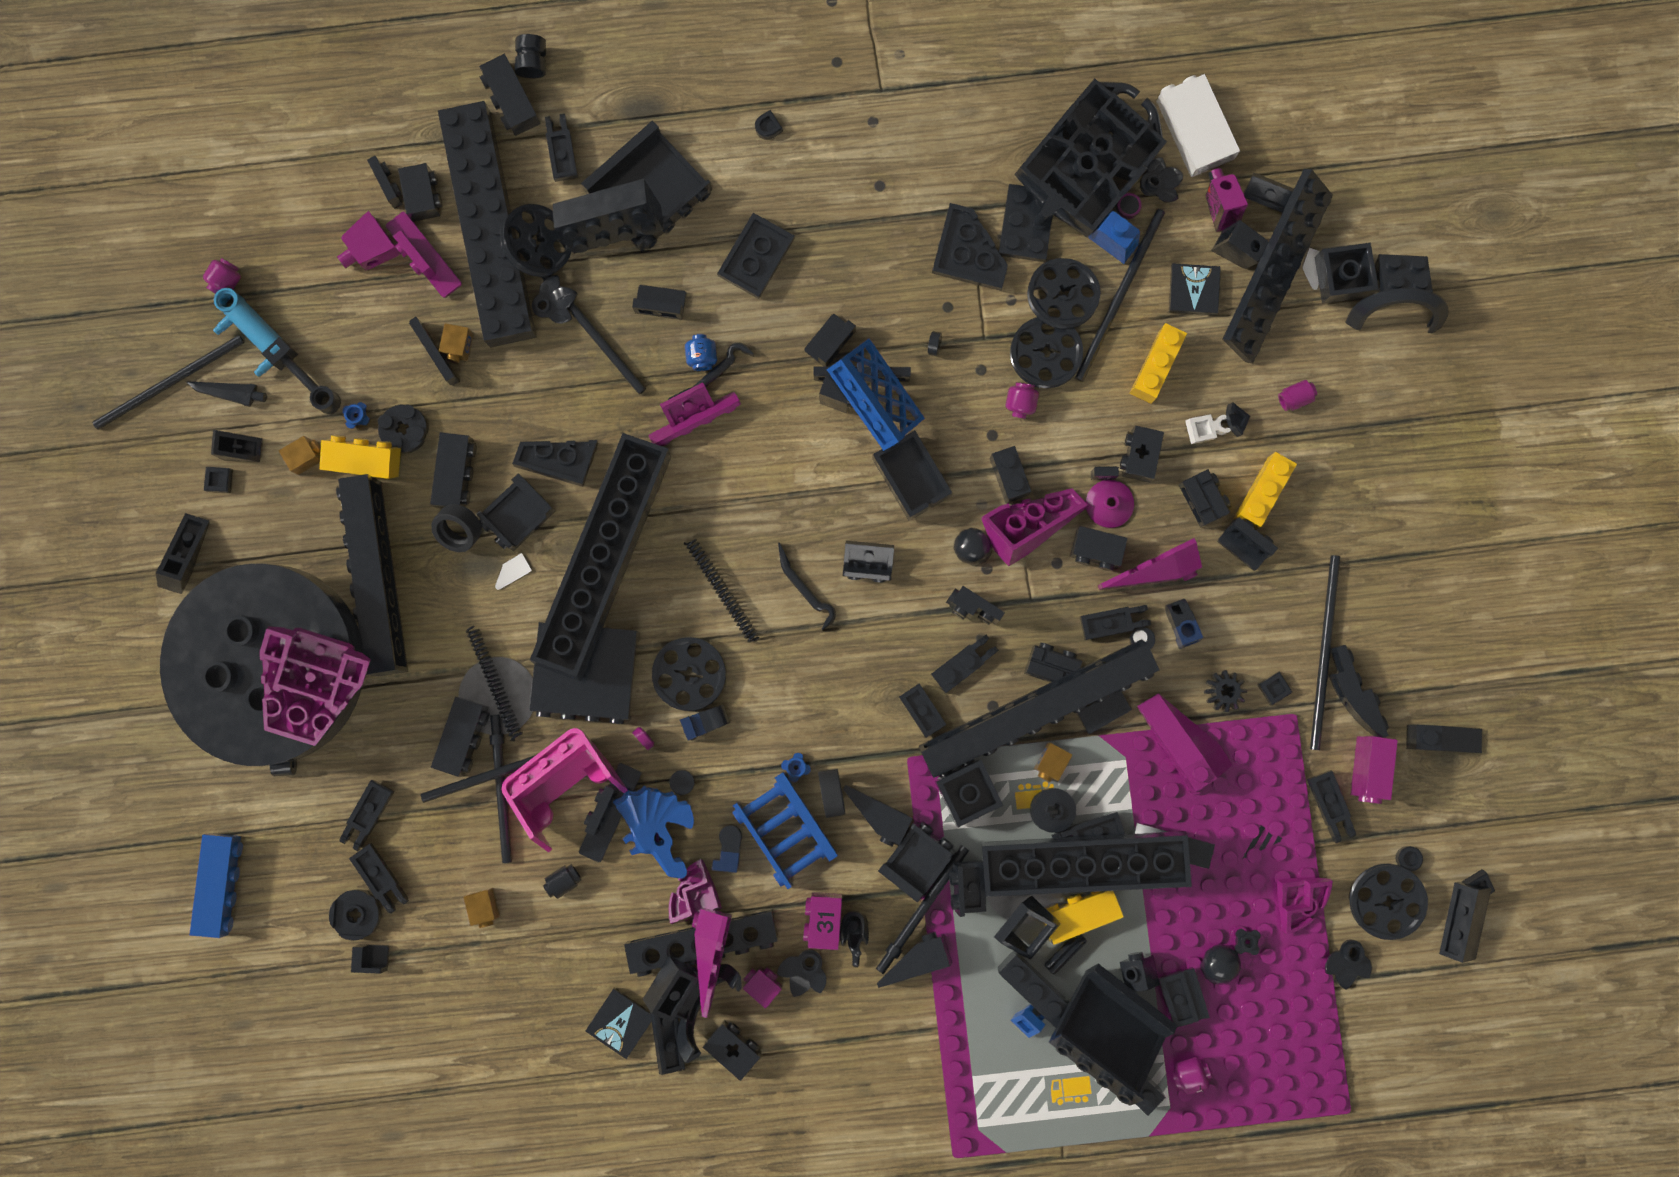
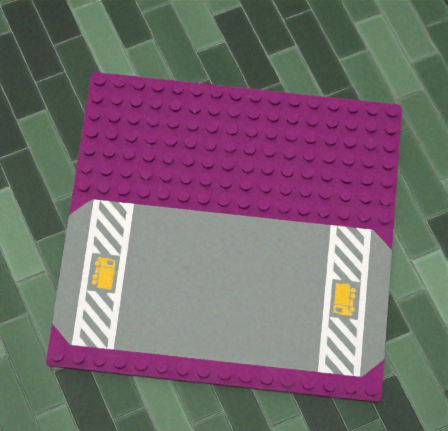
M1295 714L1196 724L1220 744L1232 763V766L1220 777L1196 792L1189 791L1152 730L1000 746L995 753L988 756L981 755L974 760H982L1004 806L960 827L955 825L937 788L935 780L940 779V777L933 778L923 755L911 756L907 759L914 823H927L934 829L933 834L939 839L944 837L954 845L952 849L956 852L961 845L970 850L963 861H983L982 845L984 842L1052 838L1051 835L1054 833L1041 830L1034 824L1030 816V804L1033 797L1047 788L1062 789L1068 792L1074 799L1076 817L1071 826L1118 811L1125 834H1134L1136 823L1168 832L1186 831L1190 838L1215 844L1209 869L1190 864L1192 887L1114 891L1124 917L1083 933L1082 935L1086 938L1087 943L1056 974L1053 975L1045 967V963L1068 940L1053 945L1048 939L1031 960L1022 956L1069 1001L1085 971L1098 963L1124 983L1120 962L1128 959V954L1143 952L1144 956L1153 955L1158 978L1181 970L1184 971L1191 967L1195 969L1210 1018H1204L1198 1022L1178 1027L1173 1035L1165 1038L1148 1077L1162 1089L1166 1098L1149 1116L1136 1104L1129 1106L1119 1101L1114 1093L1100 1086L1095 1078L1087 1072L1081 1071L1068 1057L1059 1054L1056 1048L1049 1043L1056 1028L1046 1018L1042 1020L1045 1026L1041 1032L1030 1038L1010 1021L1015 1013L1023 1010L1030 1003L998 973L997 967L1013 951L994 938L1007 919L1000 916L992 908L987 897L986 912L965 913V917H959L955 910L951 908L950 899L951 895H954V885H951L950 880L947 882L925 914L927 933L936 931L937 935L944 934L953 962L950 967L933 971L931 975L951 1149L954 1158L1350 1113L1351 1105L1333 975L1325 973V964L1330 953L1324 909L1318 907L1317 912L1310 916L1313 922L1303 929L1286 934L1282 927L1278 904L1277 880L1319 878L1298 720ZM1047 743H1052L1072 754L1060 780L1055 781L1052 779L1051 783L1038 777L1039 772L1034 769ZM961 765L952 769V772L962 768ZM1055 804L1053 807H1048L1047 811L1051 812L1049 815L1050 817H1052L1053 814H1058L1059 809L1056 808L1057 804ZM1260 826L1265 827L1255 847L1248 850L1247 857L1243 858L1253 838L1259 835ZM1269 832L1272 837L1266 848L1260 851L1259 848ZM1280 836L1282 840L1274 844L1276 838ZM1091 892L1062 893L1058 905L1068 903L1067 898L1081 894L1083 897ZM1037 920L1033 923H1022L1015 934L1029 947L1044 929L1043 922ZM1238 929H1244L1249 932L1257 930L1261 935L1260 939H1258L1260 951L1257 955H1252L1249 952L1238 953L1241 969L1236 979L1227 984L1220 985L1213 984L1204 977L1200 964L1203 961L1205 952L1209 948L1220 944L1228 945L1234 949L1236 945L1235 933ZM1247 939L1245 943L1249 944L1250 941ZM1160 985L1147 991H1136L1139 996L1171 1020ZM1033 1008L1032 1012L1036 1016L1039 1015L1040 1013L1035 1008ZM1192 1057H1199L1203 1064H1209L1213 1078L1209 1079L1208 1089L1188 1095L1183 1090L1179 1091L1174 1080L1173 1071L1176 1070L1178 1062Z

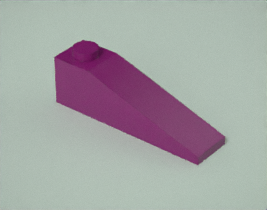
M701 908L700 913L695 912L692 927L696 928L695 945L702 1017L707 1018L710 1014L732 914Z

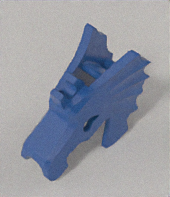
M643 786L638 791L628 790L621 797L613 800L617 810L624 817L631 833L623 838L625 844L629 841L635 843L634 848L629 850L631 855L639 853L652 854L667 876L684 878L687 875V869L680 857H672L670 848L673 841L665 825L667 822H672L689 829L693 828L694 817L691 806L687 804V801H677V796L674 795L673 791L663 793L657 788H647L646 786ZM656 832L662 838L660 842L654 841Z

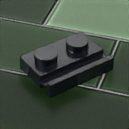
M1193 967L1159 977L1160 987L1171 1021L1178 1025V1027L1198 1022L1204 1018H1210Z

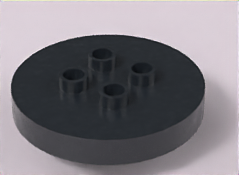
M262 563L237 565L211 575L194 587L176 608L169 621L160 654V677L166 703L174 720L187 737L202 750L223 761L244 766H266L303 758L322 748L332 740L349 720L355 709L362 686L353 695L316 746L264 730L262 699L265 696L264 684H261L263 662L260 660V649L268 627H284L290 630L303 628L349 643L354 646L355 651L364 654L359 628L350 609L342 598L325 582L300 569Z

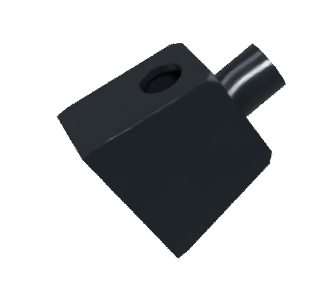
M1239 220L1222 230L1211 251L1247 269L1255 264L1258 265L1269 242Z

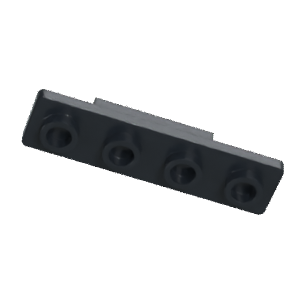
M619 763L616 769V773L625 787L630 791H634L642 772L623 763ZM611 782L604 789H599L594 800L597 802L594 812L589 811L584 821V825H587L584 832L587 834L579 849V854L596 862L603 860L622 818L613 800L621 797L624 793Z

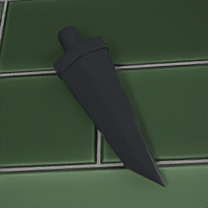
M185 381L196 392L251 407L254 401L266 402L267 400L266 393L257 392L256 384Z

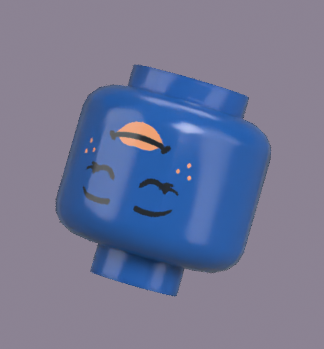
M705 334L693 335L692 340L687 341L685 344L687 365L693 367L694 371L711 370L712 366L717 362L715 341L707 338Z

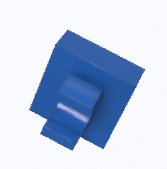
M1031 1004L1015 1013L1010 1020L1028 1038L1040 1033L1045 1026L1042 1022L1045 1017L1041 1014L1036 1016L1032 1012L1034 1007Z

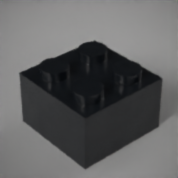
M1371 242L1325 248L1314 257L1322 304L1367 298L1379 290Z
M977 760L945 777L935 780L937 788L957 827L963 826L1004 806L982 760Z

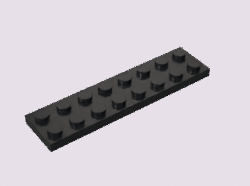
M1303 169L1222 339L1247 363H1254L1257 354L1260 352L1275 316L1281 308L1285 295L1291 287L1295 274L1301 266L1305 253L1311 245L1315 232L1321 224L1325 211L1331 203L1333 194L1312 169Z

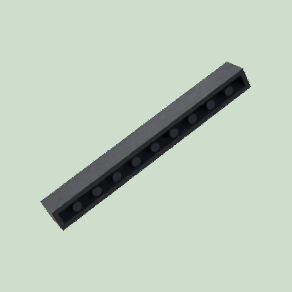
M1141 639L919 745V749L933 778L937 776L940 778L945 777L952 772V769L960 765L961 767L968 766L975 761V758L981 755H991L997 751L998 747L1004 744L1012 745L1019 741V737L1027 733L1029 735L1035 734L1042 729V726L1048 723H1058L1064 719L1065 715L1071 712L1079 713L1087 708L1086 705L1092 702H1102L1108 699L1109 694L1113 692L1125 691L1134 682L1139 680L1146 681L1152 678L1155 672L1160 671L1149 645Z

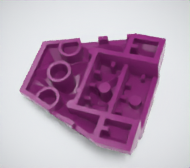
M268 627L260 649V660L263 662L261 684H264L265 696L262 699L264 730L316 746L353 695L363 685L371 659L363 653L355 651L354 646L349 643L303 628L290 630L284 627Z

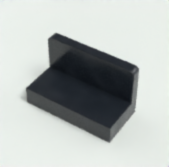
M639 285L637 298H633L632 308L635 314L682 320L686 292L683 290Z
M832 314L805 347V353L822 366H828L856 332V325L849 320L844 322L837 315Z

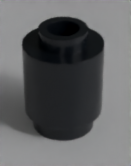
M572 864L567 867L564 865L544 878L546 883L543 887L550 898L555 896L559 899L578 886L577 883L582 881Z

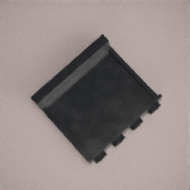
M653 120L581 183L584 191L590 194L641 179L646 181L661 205L664 230L632 238L630 241L641 253L645 249H651L663 233H669L681 217L686 218L693 211V207L699 201L704 202L710 196V191H712L710 181H705L661 134L659 127Z
M543 622L538 624L537 640L544 626ZM603 628L581 682L534 665L529 711H536L537 717L551 718V713L561 714L560 719L575 720L576 715L585 716V721L600 722V717L610 718L609 723L624 724L625 719L631 720L630 706L637 642H639L640 632Z
M1098 963L1085 971L1049 1043L1056 1048L1059 1054L1072 1060L1081 1071L1087 1072L1095 1078L1100 1086L1114 1093L1119 1101L1131 1106L1144 1100L1145 1097L1140 1094L1141 1089L1165 1038L1173 1035L1178 1025Z

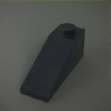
M185 513L156 571L158 587L179 594L183 593L197 561L210 523L209 520Z
M1420 724L1407 725L1406 749L1482 753V729Z
M845 784L843 790L874 831L881 836L879 841L893 847L894 843L900 845L913 818Z
M935 931L922 935V940L877 982L878 988L950 967L953 962L944 934L937 935Z

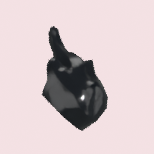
M854 910L843 916L839 935L842 946H845L848 940V947L852 953V966L858 968L862 954L860 944L862 941L865 945L868 944L869 928L866 916Z

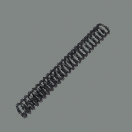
M697 539L688 543L684 542V545H687L686 549H690L689 553H693L694 561H698L697 565L700 566L699 569L703 570L702 573L708 578L707 581L711 582L710 586H713V590H716L715 594H719L718 598H721V602H724L723 606H727L728 614H732L731 618H735L734 622H738L736 626H740L739 630L745 635L744 638L748 639L747 643L759 639V637L752 639L758 634V632L751 634L755 628L748 630L752 627V624L744 627L750 620L741 623L747 616L738 619L744 614V612L737 614L742 608L734 610L739 604L730 607L737 600L727 603L734 598L733 595L726 598L731 594V591L723 594L729 587L719 591L726 583L716 587L723 582V579L715 582L721 575L711 579L718 571L708 575L716 568L713 567L707 570L713 563L704 566L710 559L700 563L708 555L697 559L705 553V551L696 554L702 547L692 551L700 543L689 547Z
M473 625L466 630V633H468L467 637L470 638L469 642H472L473 651H477L475 655L478 656L477 660H480L478 664L482 665L481 669H484L482 672L485 674L484 678H488L486 682L489 683L488 687H491L492 696H495L493 700L497 701L495 705H499L497 707L500 710L499 714H503L501 716L504 719L503 723H507L505 724V727L508 728L506 732H511L508 735L512 737L510 741H515V738L522 735L523 732L513 734L521 728L512 729L518 726L519 723L510 725L517 721L516 718L508 720L514 717L515 714L506 716L513 712V709L505 711L512 705L502 707L510 701L501 702L508 698V696L498 698L506 694V692L497 693L503 690L504 687L494 689L502 685L501 682L492 685L501 678L490 680L499 674L488 676L497 669L487 671L495 665L486 666L493 662V660L483 662L491 658L490 655L480 658L488 654L489 651L479 653L487 649V647L477 649L486 642L474 645L484 638L473 640L482 635V633L472 635L480 631V629L469 631L475 628Z

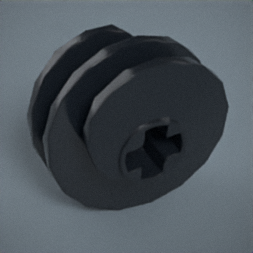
M1047 788L1033 797L1030 804V816L1034 824L1041 830L1049 833H1059L1072 825L1076 817V805L1068 792L1059 788ZM1055 804H1057L1056 808L1059 809L1058 814H1053L1052 817H1050L1049 815L1051 812L1047 811L1048 807H1053Z

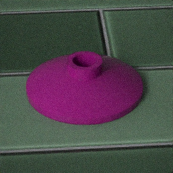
M1104 480L1095 484L1088 492L1085 501L1088 504L1086 511L1090 519L1097 525L1105 528L1121 526L1128 521L1134 510V498L1131 491L1123 483L1116 480ZM1109 498L1115 500L1114 507H1110L1107 504Z

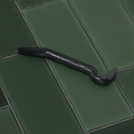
M732 343L727 349V357L693 387L702 382L707 387L735 362L734 351L740 350L742 353L754 357V353L744 343ZM688 388V389H686V390H683V391H681V392L675 394L674 396L668 398V400L671 399V398H673V397H675V396H677V395H679V394H681V393H683V392H685V391H687V390H689V389H691V388Z
M778 542L780 563L784 574L813 609L819 612L822 610L829 612V616L822 627V631L825 630L836 618L835 608L829 603H821L793 570L780 542Z

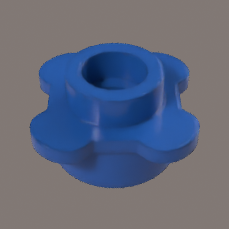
M359 402L357 405H347L343 408L348 428L354 429L357 425L362 424L366 426L369 423L370 419L365 411L367 406L364 403Z
M795 753L793 758L784 760L781 765L782 769L786 770L789 774V780L792 782H797L800 776L809 774L811 770L810 766L804 762L801 753ZM794 765H798L797 770L794 769Z

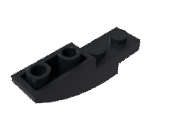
M1346 645L1331 648V655L1337 672L1328 676L1340 701L1351 716L1375 737L1389 736L1387 733L1389 728L1387 720L1384 716H1381L1378 707L1380 706L1378 695L1372 689H1361L1363 685L1362 678L1358 672H1355L1352 651L1349 648L1347 649Z

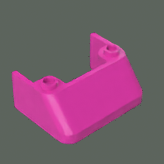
M577 728L565 732L507 777L502 784V793L527 835L548 853L552 848L542 831L553 820V811L549 804L578 781L588 775L595 783H603L609 780L623 793L628 791L608 760L587 735Z

